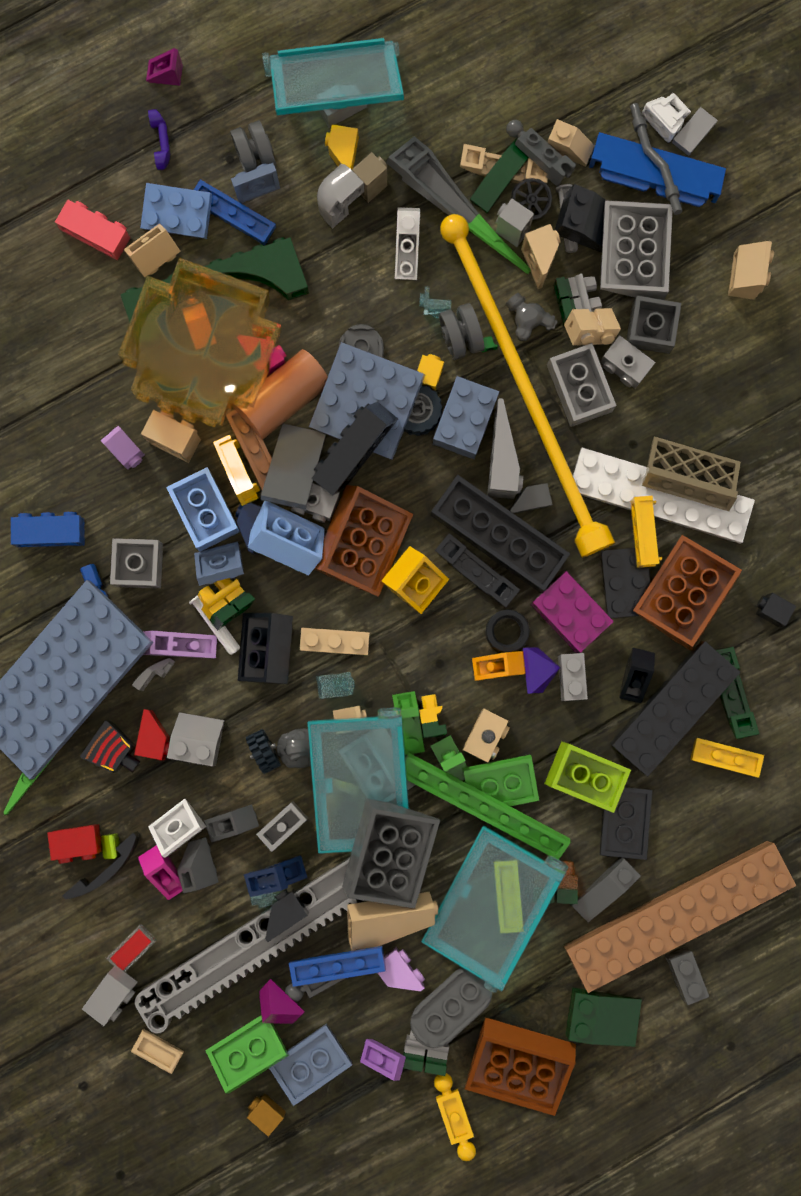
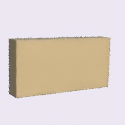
M145 1029L142 1030L131 1050L132 1053L170 1074L173 1073L184 1053L183 1050Z

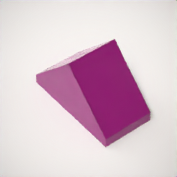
M173 48L150 59L146 81L149 83L180 86L183 64L178 50Z
M271 979L259 991L262 1023L293 1024L305 1012Z

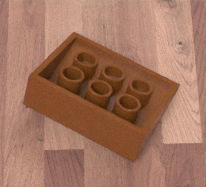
M346 485L324 537L322 559L314 570L379 597L384 585L382 579L391 569L413 514L359 486Z
M682 535L633 612L675 642L692 651L739 579L742 570Z
M485 1017L467 1077L465 1090L555 1116L575 1065L576 1044Z

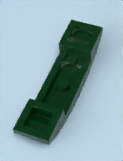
M517 138L495 163L470 198V201L485 213L491 210L501 197L502 192L529 158L515 145Z
M734 647L716 650L735 668L740 669ZM739 674L720 695L726 717L736 740L759 735L753 712H750Z

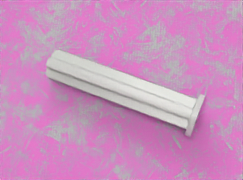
M198 595L193 598L189 604L195 606L230 655L236 653L240 646L228 629L224 626L217 631L201 610L203 603Z

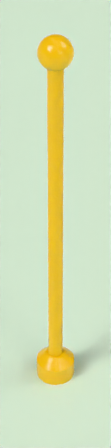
M458 214L447 216L440 226L441 235L445 241L455 245L581 528L578 530L574 540L582 558L599 552L615 544L608 526L593 522L468 244L466 239L469 233L467 220Z

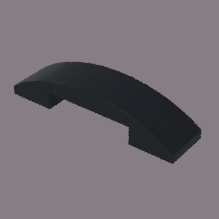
M450 533L435 550L439 556L466 579L505 608L520 591L519 588L504 576H500L470 552L465 545Z
M138 831L132 833L116 848L122 855L91 883L86 878L79 880L63 895L64 899L87 894L112 879L131 858L141 834Z

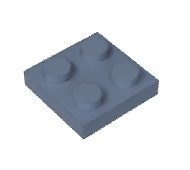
M273 163L261 164L255 170L240 172L234 178H231L239 203H244L280 189L277 171Z
M238 542L194 553L199 586L213 584L216 581L235 578L238 575L244 574Z

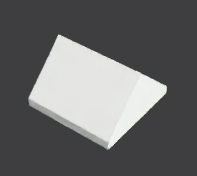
M183 799L148 827L161 855L166 858L206 828V825L189 802Z

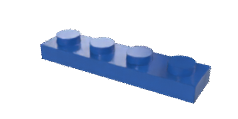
M202 180L194 188L196 191L213 194L211 214L263 245L267 243L276 228L275 223Z
M382 946L289 962L293 987L386 971Z

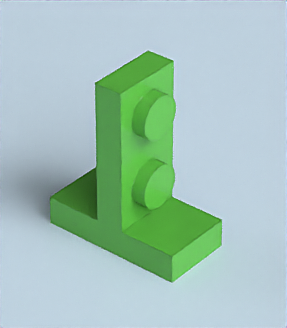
M415 691L392 695L395 715H402L405 755H408V753L425 752Z
M451 735L431 745L443 771L464 781L463 768L467 767L464 762L466 760L462 753L459 752Z

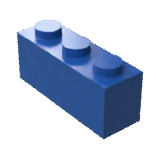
M46 512L41 513V516L32 517L30 513H20L18 517H11V545L15 547L85 545L84 518L77 515V512H64V516H55V513Z

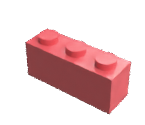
M67 200L55 221L58 228L64 233L117 261L130 240V236L126 231L127 228L117 221L114 223L108 221L105 215L98 211L95 213L89 211L88 207L79 201L74 203Z

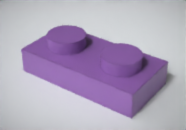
M366 1039L360 1062L391 1080L397 1081L400 1080L406 1057L373 1039Z

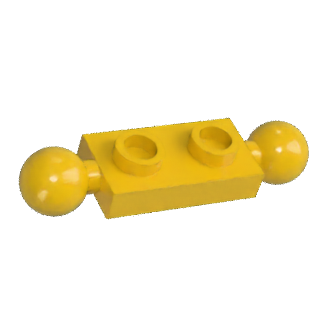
M446 1073L445 1076L436 1075L434 1086L438 1091L442 1092L441 1095L436 1096V1100L451 1145L459 1143L457 1148L459 1158L463 1161H470L475 1157L476 1148L468 1139L473 1138L474 1134L459 1090L451 1091L453 1081L449 1074Z

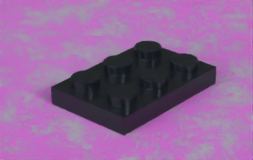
M635 548L601 551L606 614L611 619L639 616L633 610L650 585L649 567L637 568Z
M624 787L615 812L612 813L603 809L599 855L647 860L652 790Z

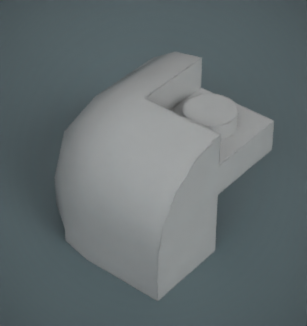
M340 164L323 180L317 192L319 213L332 229L349 215L348 206L364 192V182L345 164Z

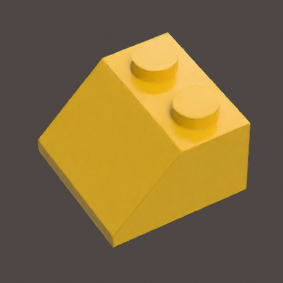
M409 546L382 579V582L393 593L418 613L422 614L448 582L449 578L424 554Z

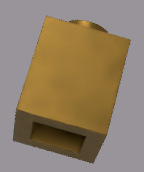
M264 1093L260 1099L256 1096L248 1106L250 1111L247 1118L269 1137L284 1119L286 1111Z

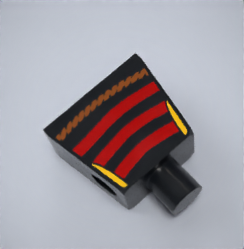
M110 720L104 721L80 756L82 759L112 773H117L122 766L133 773L140 764V761L131 755L136 745Z

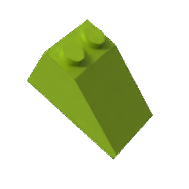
M561 741L544 784L614 813L631 770Z

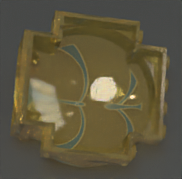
M182 258L178 260L170 284L147 276L118 353L119 358L123 361L122 364L130 368H137L138 370L131 387V391L136 395L135 398L145 403H149V400L154 401L160 407V411L173 415L176 412L182 415V419L195 423L198 420L212 427H215L216 424L223 425L225 416L230 413L233 405L247 409L248 406L254 408L259 391L269 373L272 356L282 331L280 324L264 319L270 303L269 290Z

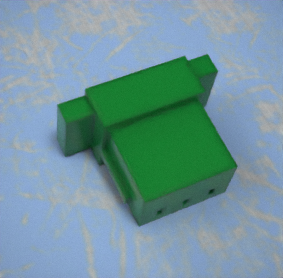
M492 336L483 338L485 348L482 352L498 349V345L493 343Z

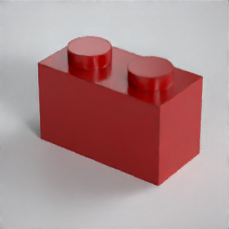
M99 824L48 832L51 861L58 860L59 864L73 862V857L81 856L82 860L94 859L96 854L102 852Z

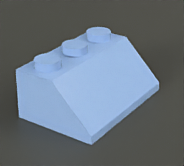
M264 501L251 529L248 548L287 565L296 571L309 575L322 559L325 528L271 502Z

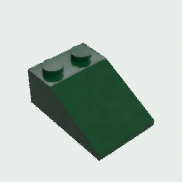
M572 987L566 1027L568 1040L592 1045L635 1047L642 999L598 991L587 993L585 989Z

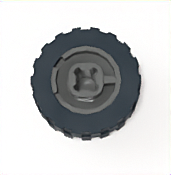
M421 385L404 428V432H407L409 435H426L431 430L433 431L440 422L442 415L441 399L431 387Z

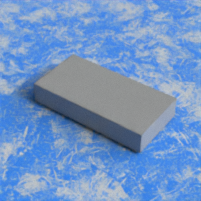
M700 107L673 139L672 143L689 156L718 120Z

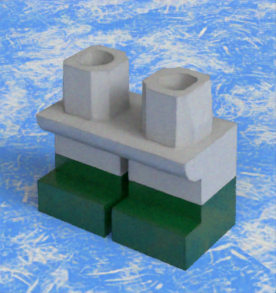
M579 274L571 278L565 279V277L555 279L553 286L563 325L572 309H589L590 312H594L595 309L602 308L599 297L588 299L587 292L596 291L597 289L595 277L583 278V274Z
M411 1030L410 1035L406 1037L403 1056L406 1059L403 1069L422 1072L424 1063L425 1073L445 1076L449 1044L439 1048L426 1047L416 1040ZM427 1049L426 1057H425V1063H424L425 1050Z

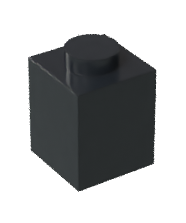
M770 593L766 596L763 595L758 601L756 607L759 609L756 615L780 628L787 625L797 606L774 593Z

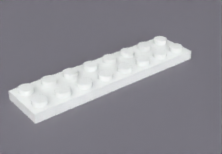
M581 448L573 473V478L581 496L627 510H631L630 501L634 497L653 496V501H656V504L653 505L654 518L739 544L743 543L754 499L737 495V499L730 511H725L642 486L647 467Z

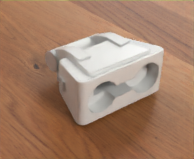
M672 93L667 98L660 97L647 102L642 111V116L669 143L676 133L680 131L684 118L691 111L675 93Z

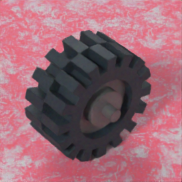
M263 729L246 737V742L252 752L250 758L255 759L263 774L281 766L274 749L277 746L275 743L272 744Z

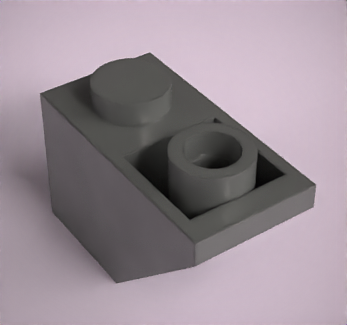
M206 837L188 843L177 872L183 893L197 891L219 882Z

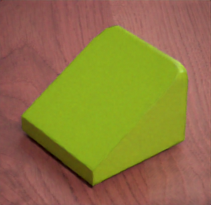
M118 834L101 836L104 859L120 857L121 854L116 850L120 845Z

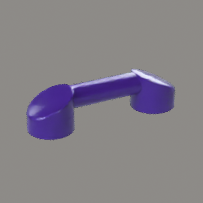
M156 109L148 110L151 128H158L161 151L154 152L157 170H163L167 168L171 155L167 125L161 114Z

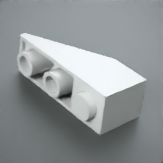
M398 207L395 279L417 280L420 208Z

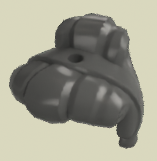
M295 729L289 733L282 734L279 738L277 754L287 768H306L311 766L308 729Z

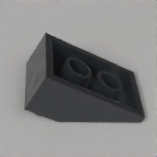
M574 184L565 193L555 230L562 238L602 253L604 205L607 200L594 191Z

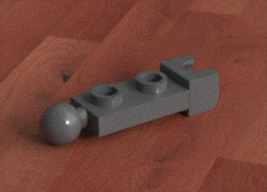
M511 120L507 124V134L510 137L517 138L515 145L547 173L546 177L553 184L560 186L564 176L569 178L572 175L576 164L566 155L562 156L532 128L525 132L523 124L519 120Z

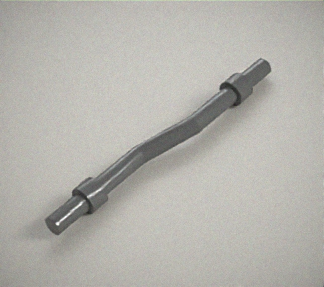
M634 103L630 106L634 119L632 121L634 130L638 132L643 152L660 169L666 187L664 191L666 198L671 203L674 215H679L682 213V207L679 201L680 193L678 187L674 185L668 163L651 147L646 131L647 123L645 117L642 116L638 103Z

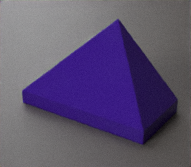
M538 647L523 648L527 693H543L560 667Z

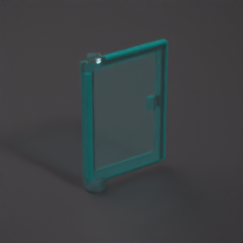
M384 38L280 50L278 55L269 56V53H262L265 76H272L276 115L326 109L335 110L351 106L404 100L396 56H399L398 42H384Z
M401 708L379 709L378 717L308 721L318 853L352 852L366 798L389 802L409 809Z
M483 826L439 907L438 915H435V925L428 928L421 942L486 981L484 987L493 993H496L498 989L503 991L569 868L568 865L549 855L544 861Z

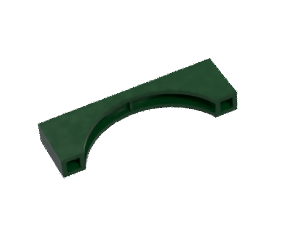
M278 238L272 244L266 246L257 245L251 251L245 253L236 252L230 258L224 260L216 259L211 261L209 265L203 267L195 266L190 268L189 272L183 274L174 273L169 275L168 279L150 281L146 284L147 286L141 288L133 287L120 294L139 348L144 350L162 344L163 335L157 326L156 317L168 306V324L176 308L189 295L211 283L230 279L255 281L276 290L288 301L309 294L291 238Z

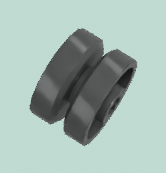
M260 120L248 125L251 138L249 140L244 129L241 127L230 131L244 172L255 170L258 167L256 160H259L260 165L273 163L275 168H277L267 133L265 134Z
M470 303L458 306L457 317L450 309L439 312L438 316L443 339L453 360L465 357L466 347L473 354L484 351L482 331Z

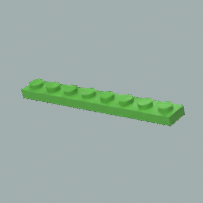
M408 753L406 756V775L409 782L557 860L560 859L569 846L570 838L411 753Z

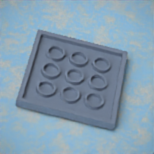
M341 342L309 427L341 439L340 433L342 430L356 420L353 416L361 406L365 407L368 403L373 404L378 401L395 415L398 420L375 449L374 453L393 460L425 374Z

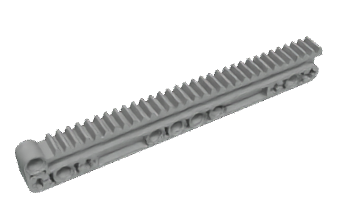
M350 857L296 891L299 897L303 892L311 894L312 902L309 904L303 903L309 914L271 941L267 942L265 939L267 929L262 927L261 919L270 917L272 907L144 988L136 996L135 1006L150 1031L154 1033L163 1032L171 1023L172 1016H176L178 1019L182 1018L185 1013H190L193 1007L196 1009L201 1002L204 1004L209 997L213 998L217 992L221 993L225 987L229 988L232 981L236 983L240 976L246 977L248 970L252 973L256 965L260 968L264 960L269 962L272 958L271 954L277 957L279 949L285 952L287 944L292 947L295 944V939L300 942L302 941L303 934L308 937L311 929L316 932L319 928L318 923L325 926L326 918L333 921L334 913L341 916L342 908L347 911L349 903H358L357 899L348 898L342 887ZM244 930L250 931L253 936L252 941H244L241 937V932ZM185 971L192 972V975L190 977L187 976L179 982L178 978L181 977V975ZM162 983H171L173 991H164ZM154 993H156L157 996H155L151 1000V1002L145 1003L143 1001L145 997L148 998ZM154 1016H163V1018L165 1019V1024H157L154 1020Z

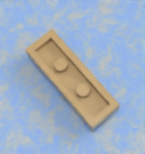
M301 628L300 651L368 656L370 633Z

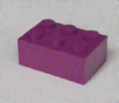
M567 571L530 604L576 654L581 653L614 622Z

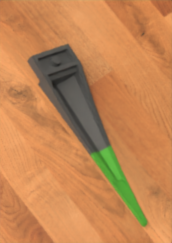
M414 136L388 157L386 164L403 177V182L446 214L463 216L468 222L470 232L525 273L529 274L530 268L482 218L442 167L433 152Z

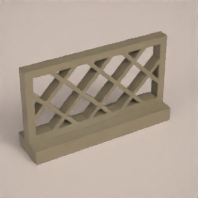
M654 436L642 486L730 511L737 499L738 491H736L741 462ZM657 446L666 448L668 453L662 455L658 451ZM678 454H687L690 459L683 461ZM673 457L678 464L671 467L665 459ZM700 460H708L711 466L705 468ZM660 462L665 470L654 467L653 464ZM694 463L699 471L693 473L687 465ZM722 466L732 467L733 472L727 474ZM681 468L687 476L677 474L675 471ZM716 470L721 477L714 479L709 472ZM704 475L708 482L698 480L697 477ZM725 481L730 489L720 486L719 483Z

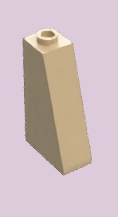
M430 892L419 893L415 908L370 901L347 905L348 941L351 951L378 947L435 925V915H438L436 900H432Z

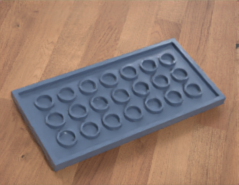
M86 580L0 680V749L30 780L35 779L154 643L91 581Z

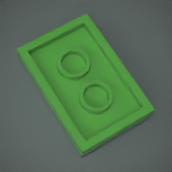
M531 755L463 768L465 783L508 806L539 801Z
M262 1015L205 1050L227 1094L289 1056L273 1023H262Z

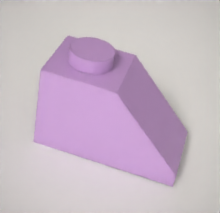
M119 426L101 440L127 469L130 467L134 468L141 463L144 456L143 452Z

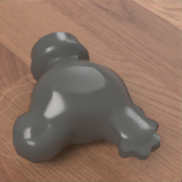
M520 293L515 294L506 302L508 310L516 313L515 324L517 330L515 333L519 341L528 340L532 330L539 325L546 327L548 331L555 329L557 325L555 316L545 312L537 303L526 304L525 296H522Z

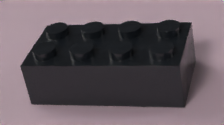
M378 401L373 404L368 403L365 407L361 406L353 416L356 420L342 430L340 433L342 436L341 440L331 445L327 451L329 456L325 460H321L314 468L316 473L312 479L332 496L344 490L346 485H349L398 420L395 415Z

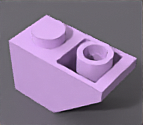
M395 947L384 955L386 971L379 972L378 974L388 987L422 991L424 989L423 981L425 978L417 968L415 970L412 969L409 965L411 959L403 949L399 951Z

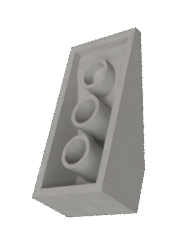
M499 398L495 409L487 496L514 499L516 494L520 493L522 489L523 476L519 475L520 467L504 400Z

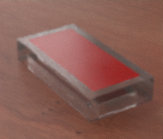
M140 924L106 959L113 966L116 965L126 972L157 940Z

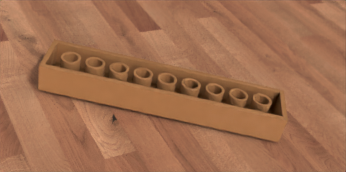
M766 841L563 945L583 987L589 993L795 887L796 884L776 845Z

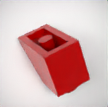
M144 709L134 755L165 760L168 754L170 736L154 712Z

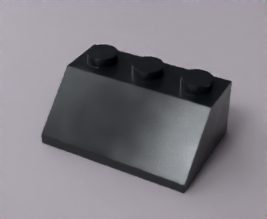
M243 613L237 681L288 684L293 616L276 613Z

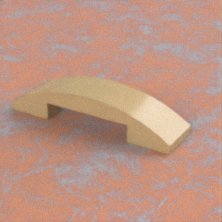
M464 144L460 167L486 177L502 155L485 152L486 148ZM528 158L511 182L519 183L523 179L535 178L547 184L548 178L546 177L547 173ZM530 182L532 185H540L537 182Z

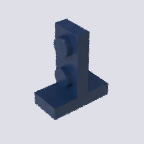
M301 855L264 869L243 874L250 897L287 889L288 885L307 878Z

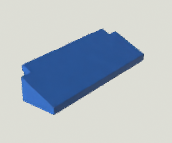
M599 132L589 168L594 167L595 161L602 164L599 173H601L603 180L641 191H647L651 187L655 189L657 195L666 198L664 192L666 187L661 171L643 152L641 144ZM653 148L668 163L674 185L678 187L680 193V202L700 207L707 202L709 194H712L711 202L716 203L721 195L726 168Z

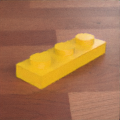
M695 738L690 760L759 778L764 755Z

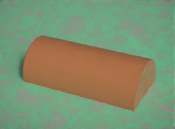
M302 349L234 403L233 408L261 439H264L323 391L328 376L317 360L309 352Z

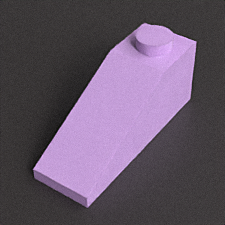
M163 631L144 632L154 643L143 655L216 658V635Z

